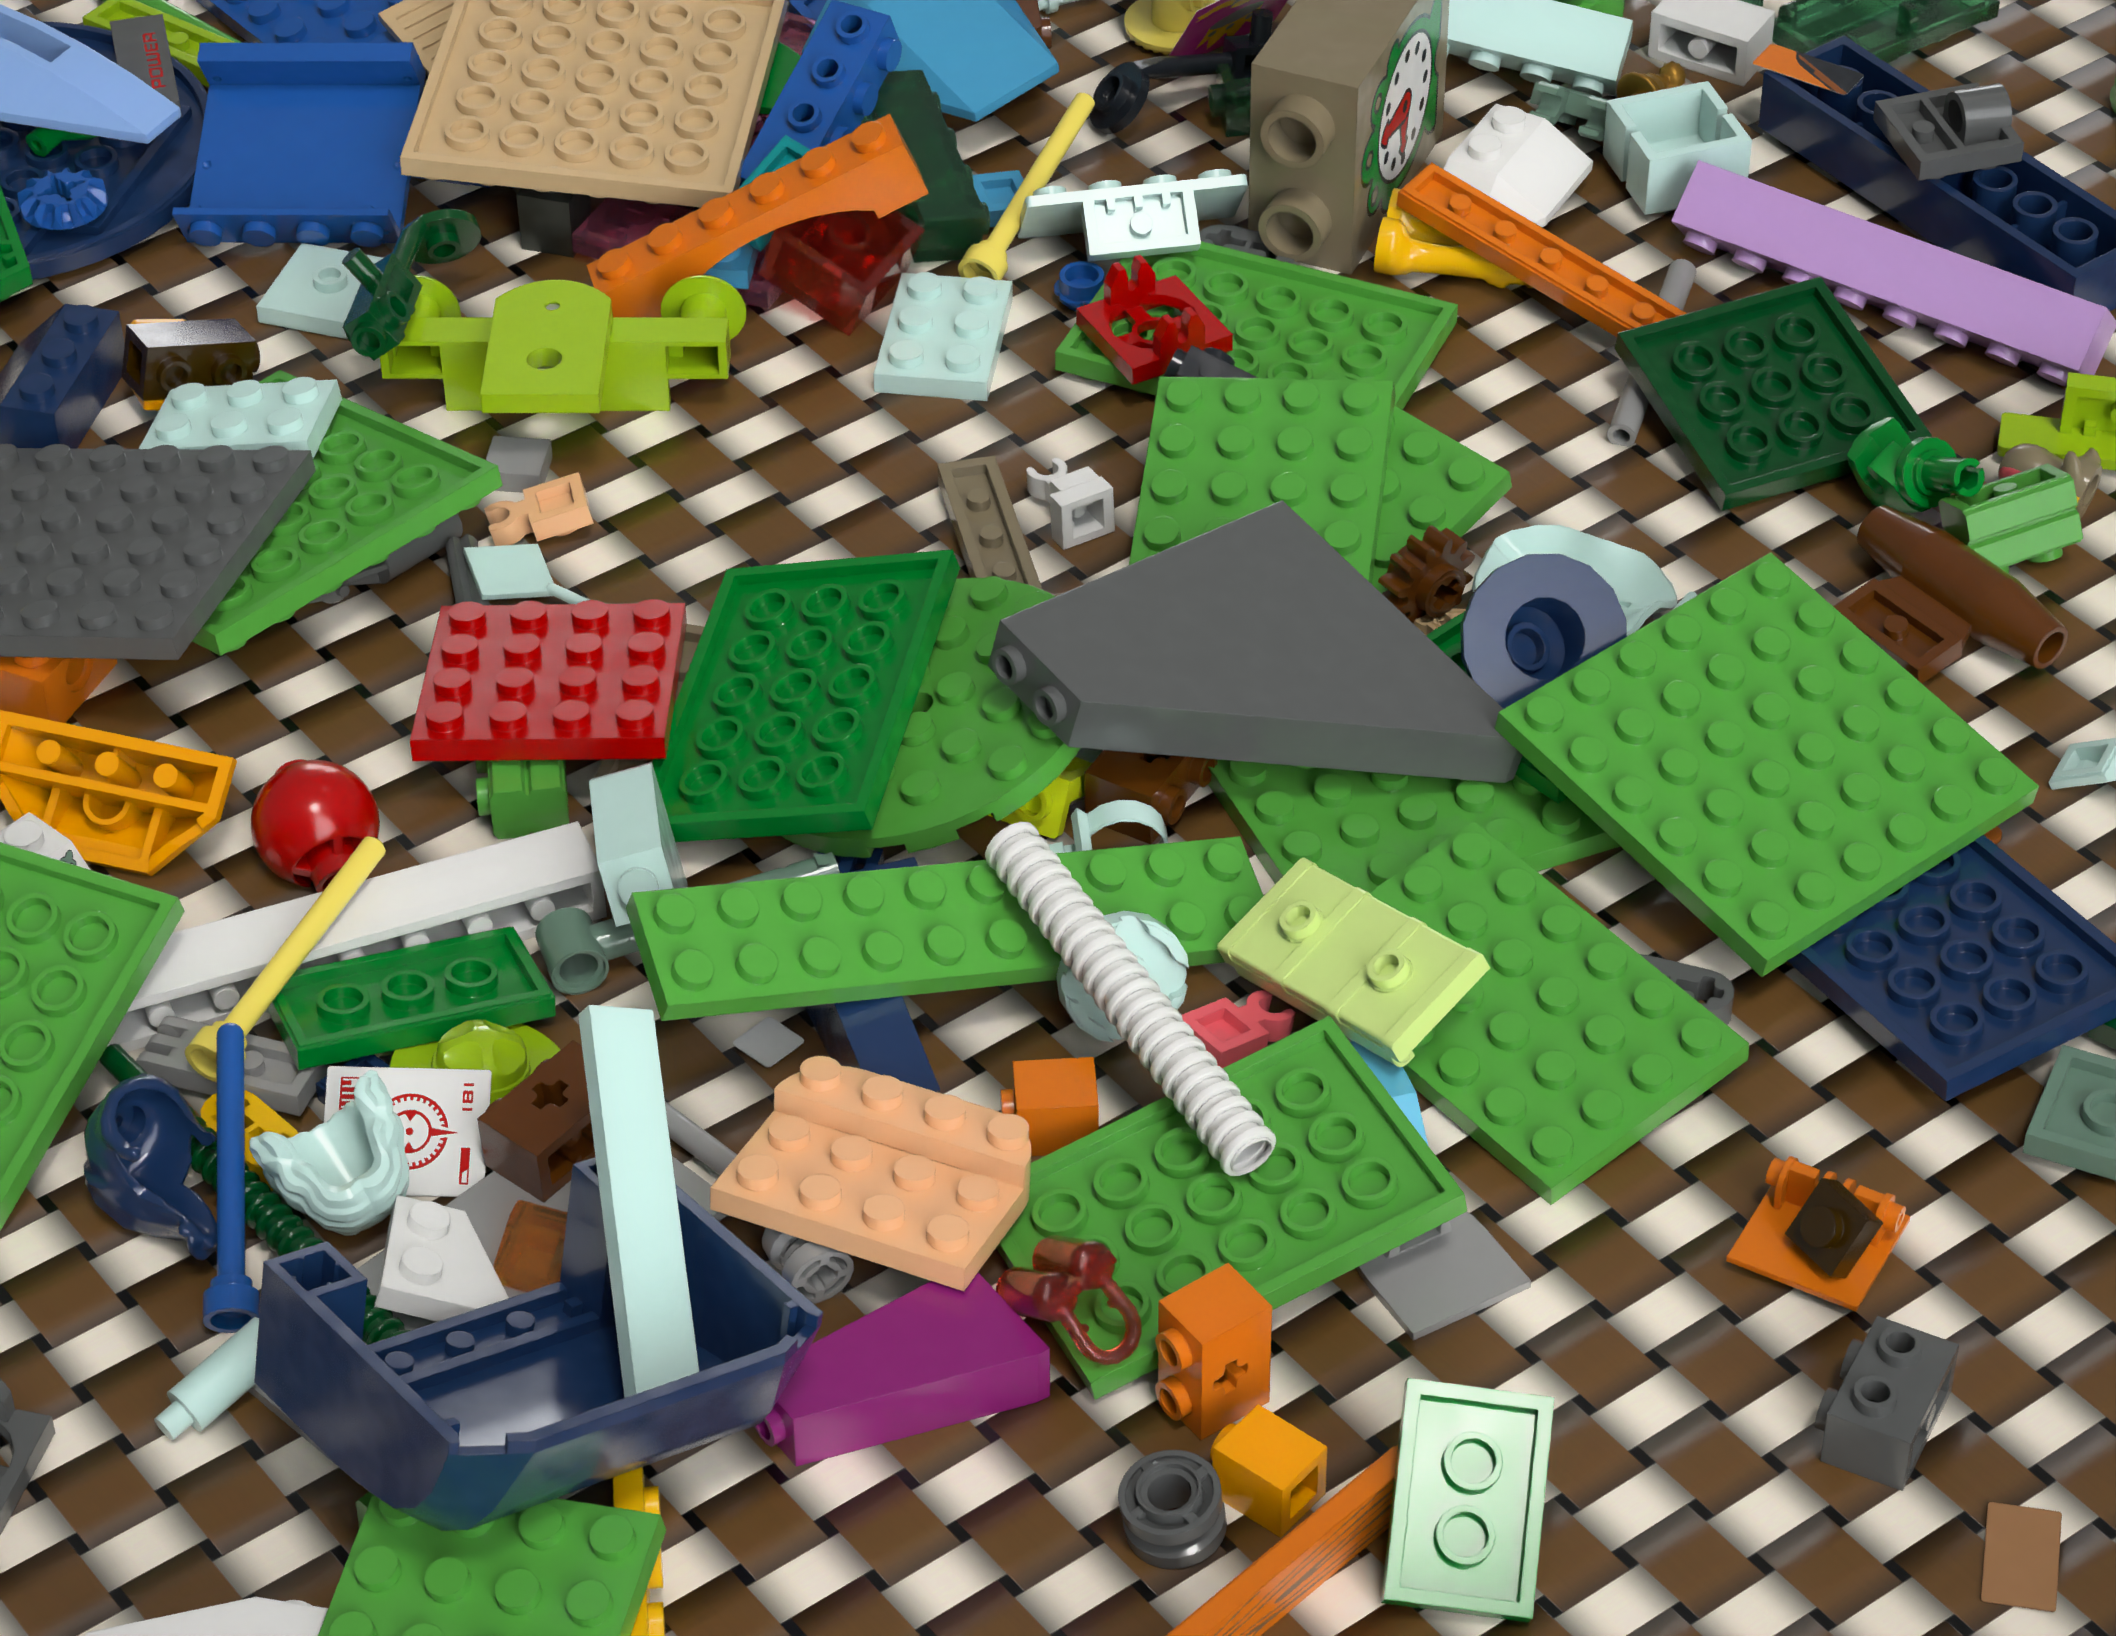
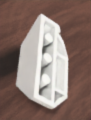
M1495 104L1448 157L1444 170L1540 227H1544L1592 171L1593 160L1545 118L1526 113L1517 107Z

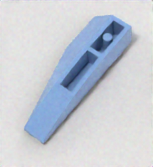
M0 4V121L149 144L181 117L179 106L121 66L47 24Z

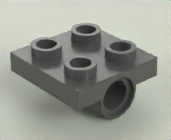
M1976 82L1875 101L1874 122L1918 181L1940 179L1946 175L1978 169L1988 170L1999 165L2022 161L2024 142L2011 126V101L2005 87L2000 83L1980 86Z

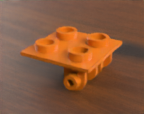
M1789 1156L1786 1161L1775 1157L1768 1168L1765 1183L1771 1186L1730 1250L1726 1261L1856 1312L1910 1222L1911 1216L1905 1214V1206L1895 1203V1195L1891 1193L1883 1194L1859 1185L1856 1189V1180L1847 1178L1843 1186L1872 1211L1883 1224L1847 1278L1830 1277L1785 1235V1232L1819 1183L1820 1170L1799 1162L1798 1158ZM1829 1170L1823 1178L1837 1180V1173Z

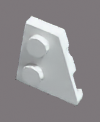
M397 1195L390 1216L374 1307L438 1322L509 1298L465 1211L442 1206L432 1201H421Z

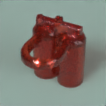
M1061 1235L1048 1236L1042 1239L1034 1249L1032 1256L1033 1268L1024 1266L1011 1267L1004 1271L998 1279L996 1292L1020 1317L1046 1322H1061L1078 1350L1089 1361L1101 1365L1118 1364L1129 1358L1138 1347L1142 1335L1141 1318L1136 1307L1112 1278L1117 1260L1103 1243ZM1101 1289L1109 1299L1107 1301L1108 1307L1116 1308L1124 1319L1125 1334L1123 1340L1111 1350L1099 1349L1087 1334L1089 1326L1081 1324L1073 1312L1078 1302V1295L1083 1291Z

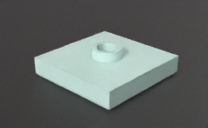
M301 243L257 304L258 322L348 339L342 327L361 284L342 264V260L350 251ZM367 255L374 264L383 259V257Z

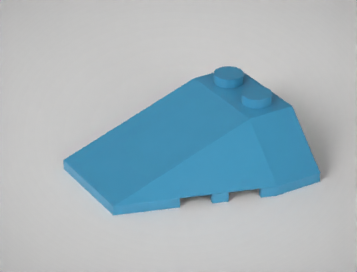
M831 0L826 1L803 47L802 53L805 50L808 42L810 41ZM837 0L890 15L902 45V53L896 69L888 72L878 91V94L892 97L896 90L917 96L919 106L977 122L1060 72L1058 62L1016 0Z

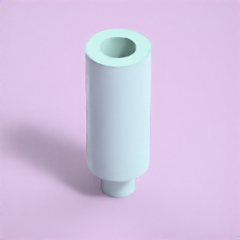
M254 1317L167 1392V1396L172 1404L154 1418V1421L169 1439L174 1440L190 1425L201 1432L255 1385L259 1318Z

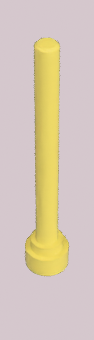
M1077 93L988 239L971 245L958 265V272L961 277L973 278L983 276L993 280L1003 279L1008 270L1006 250L1021 227L1020 214L1024 200L1028 196H1033L1035 190L1045 187L1095 106V102L1089 94Z
M365 837L226 1019L224 1021H216L212 1026H203L185 1049L186 1059L200 1075L213 1082H217L216 1035L218 1029L225 1023H235L242 1028L244 1032L245 1061V1048L247 1047L245 1037L385 855V847L379 839Z

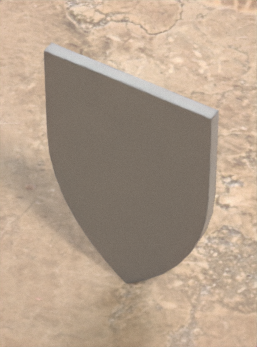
M1465 1212L1356 1268L1368 1288L1413 1341L1531 1288L1530 1278L1489 1231L1469 1212Z

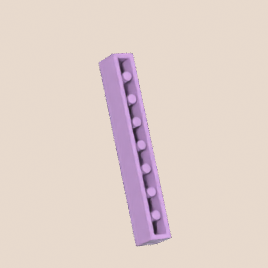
M1700 160L1697 162L1671 220L1685 235L1683 243L1697 251L1714 255L1716 248L1734 254L1733 262L1753 272L1763 273L1765 267L1783 272L1782 279L1790 285L1821 276L1828 288L1834 291L1833 295L1837 301L1843 305L1863 310L1867 303L1883 309L1882 316L1885 319L1908 329H1914L1916 322L1934 328L1933 335L1956 347L1965 348L1968 341L1987 348L1985 355L2007 366L2017 367L2020 360L2039 367L2037 374L2062 386H2066L2068 372L2095 375L2116 329L2115 318L2108 308Z

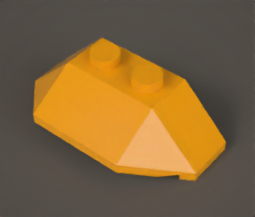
M0 710V799L13 821L30 812L70 839L86 863L153 876L220 822L237 760L233 757Z

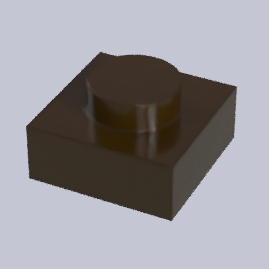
M1821 1178L1785 1232V1235L1830 1277L1847 1278L1883 1222L1838 1180Z

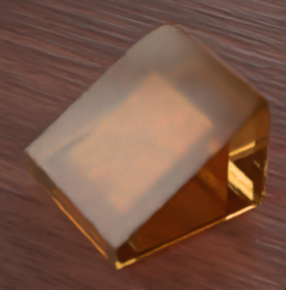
M523 1200L516 1202L510 1213L493 1264L503 1286L529 1292L560 1281L568 1212Z

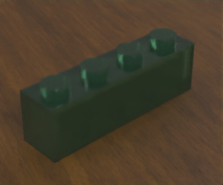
M923 70L888 72L878 91V99L873 112L869 116H865L861 124L875 121L890 113L919 168L929 194L893 211V214L914 263L962 260L968 248L973 244L979 243L983 235H987L989 232L990 214L988 206L985 202H980L974 188L972 170L969 165H964L957 150L956 134L952 128L947 127L941 113L939 95L936 91H931Z

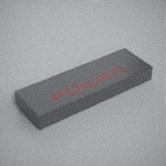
M163 14L110 21L117 65L129 71L180 107L181 111Z

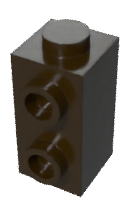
M235 318L126 324L122 378L142 401L166 399L170 390L187 383L221 386L232 385L243 380H252L253 373L259 369L260 351L258 344Z

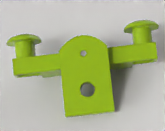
M414 275L423 285L414 306L416 309L408 321L403 340L399 345L380 357L382 379H443L447 411H482V413L670 411L669 379H728L731 358L730 340L742 330L745 324L746 306L740 293L728 282L714 276L695 275L683 278L667 290L661 303V317H613L611 298L600 290L575 281L543 280L524 284L495 299L493 317H461L459 302L446 285L427 276Z

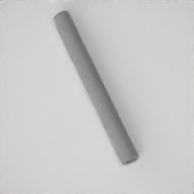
M1685 259L1673 261L1669 266L1658 297L1683 311L1697 271L1695 266ZM1629 373L1607 432L1608 440L1612 444L1627 447L1635 443L1649 405V400L1631 373Z

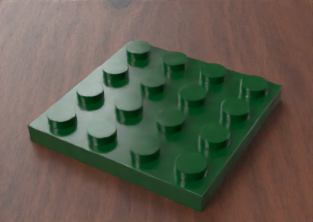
M1821 276L1622 331L1617 334L1614 349L1721 511L1851 474L1852 471L1848 463L1847 454L1854 440L1867 427L1887 417L1895 418L1911 441L1919 437H1932V434Z

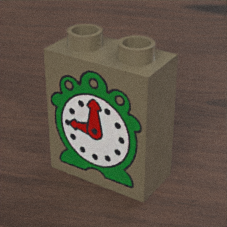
M1296 0L1251 63L1248 229L1258 231L1264 245L1273 254L1294 259V262L1305 263L1350 275L1353 273L1379 233L1383 217H1387L1393 189H1402L1416 176L1443 134L1450 0Z

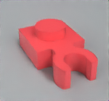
M1260 990L1250 994L1246 1005L1241 1007L1236 1006L1225 997L1182 1014L1183 1021L1194 1030V1035L1205 1044L1206 1051L1216 1058L1218 1066L1224 1068L1267 1047L1268 1042H1277L1289 1036L1296 1012L1290 1008L1280 1013H1270L1269 1009L1273 994L1266 990Z

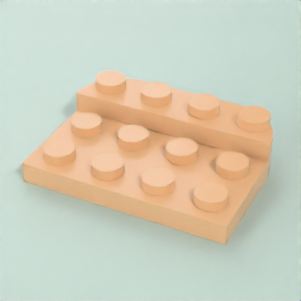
M810 1057L802 1062L800 1072L784 1079L774 1088V1111L710 1187V1210L965 1291L1028 1203L1031 1171L1029 1124L1021 1116L1003 1114L999 1111L964 1101L953 1095L938 1093L900 1081L892 1076L880 1075L855 1067L841 1066L838 1061L830 1057Z

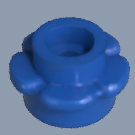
M1078 261L1067 264L1060 270L1059 280L1054 285V293L1059 296L1062 304L1076 311V308L1089 304L1104 284V271L1100 266L1091 262Z

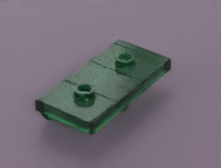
M1793 0L1780 6L1778 17L1774 20L1772 41L1779 46L1804 54L1844 35L1884 62L1890 63L1897 60L1898 57L1934 42H1940L1947 39L1948 36L1969 27L1997 18L2000 1Z

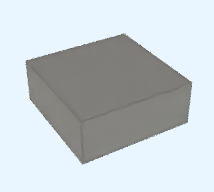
M493 436L486 460L498 465L503 484L502 487L495 491L523 493V489L545 483L552 461L551 439Z

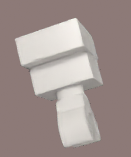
M1053 458V474L1041 475L1034 468H1027V490L1035 498L1046 499L1050 502L1052 539L1063 550L1115 531L1113 487L1102 476L1099 477L1089 466L1068 473L1066 463L1059 458Z

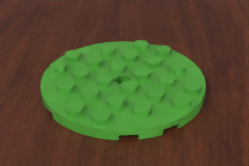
M997 576L956 579L873 829L781 836L801 847L825 854L832 852L836 856L866 858L871 857L874 848L905 844L908 853H913L960 839L957 829L978 821L989 814L997 822L1025 805L1043 791L1063 772L1081 748L1068 747L1048 726L1042 724L1035 713L1007 685L997 678L995 673L988 667L1000 620L1055 596L1032 585L1004 580Z

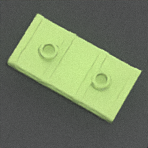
M1304 857L1294 864L1228 932L1217 946L1224 961L1233 966L1238 975L1318 1021L1330 1015L1347 1038L1397 1067L1407 1065L1415 1057L1412 1050L1490 969L1483 954L1472 948L1464 947L1431 929L1426 923L1396 910L1374 898L1369 892L1360 887L1352 886L1319 868L1317 864Z

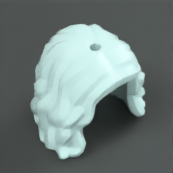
M369 1070L359 1077L353 1093L354 1101L347 1102L326 1123L319 1124L310 1132H301L291 1138L268 1131L263 1132L259 1136L252 1137L249 1141V1149L256 1162L262 1167L263 1175L270 1187L275 1192L281 1194L288 1205L295 1210L307 1214L324 1229L345 1236L356 1235L360 1231L369 1229L384 1220L392 1213L397 1195L406 1197L409 1187V1164L405 1155L404 1127L400 1117L393 1111V1101L388 1094L385 1084L378 1076L377 1071Z

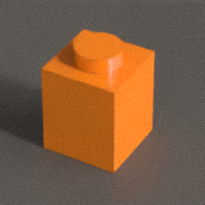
M1094 1057L1012 1061L1013 1089H1000L1001 1113L1015 1114L1028 1122L1031 1156H1046L1099 1130V1104Z

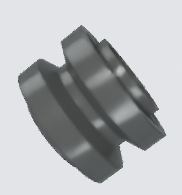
M1163 1450L1141 1458L1123 1476L1118 1490V1501L1125 1536L1133 1553L1142 1561L1159 1568L1180 1569L1202 1562L1217 1550L1225 1537L1227 1518L1220 1480L1217 1472L1208 1461L1188 1451Z

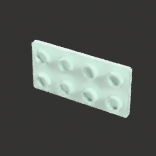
M1214 169L1199 174L1198 179L1177 181L1174 175H1157L1145 179L1142 185L1122 186L1120 181L1105 180L1093 183L1088 186V190L1066 192V188L1063 186L1039 188L1033 192V196H1028L1024 200L1020 214L1021 227L1017 232L1018 238L1026 239L1084 233L1088 262L1130 258L1139 254L1141 256L1197 251L1201 245L1198 221L1235 216L1248 187L1246 174L1231 175V171L1228 169Z

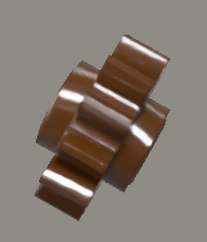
M1431 525L1425 531L1422 541L1411 534L1407 539V544L1397 553L1390 556L1387 573L1378 580L1381 585L1387 588L1382 595L1413 624L1415 620L1426 614L1432 617L1442 616L1455 605L1461 603V596L1465 585L1473 579V576L1464 569L1474 561L1475 555L1466 549L1468 542L1447 527L1439 531Z

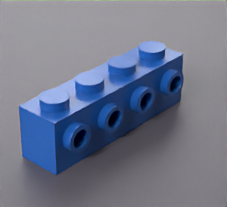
M831 0L743 161L740 186L785 135L810 150L816 147H823L853 132L860 126L864 117L869 116L873 112L878 99V91L888 72L896 69L902 53V45L890 15ZM810 218L800 220V222L807 224Z

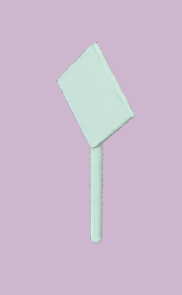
M538 544L464 547L463 553L481 600L554 596L569 604H577L589 600L553 582Z

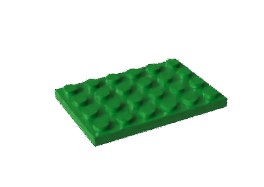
M953 549L726 569L674 705L666 759H654L652 762L675 843L873 829L960 570Z

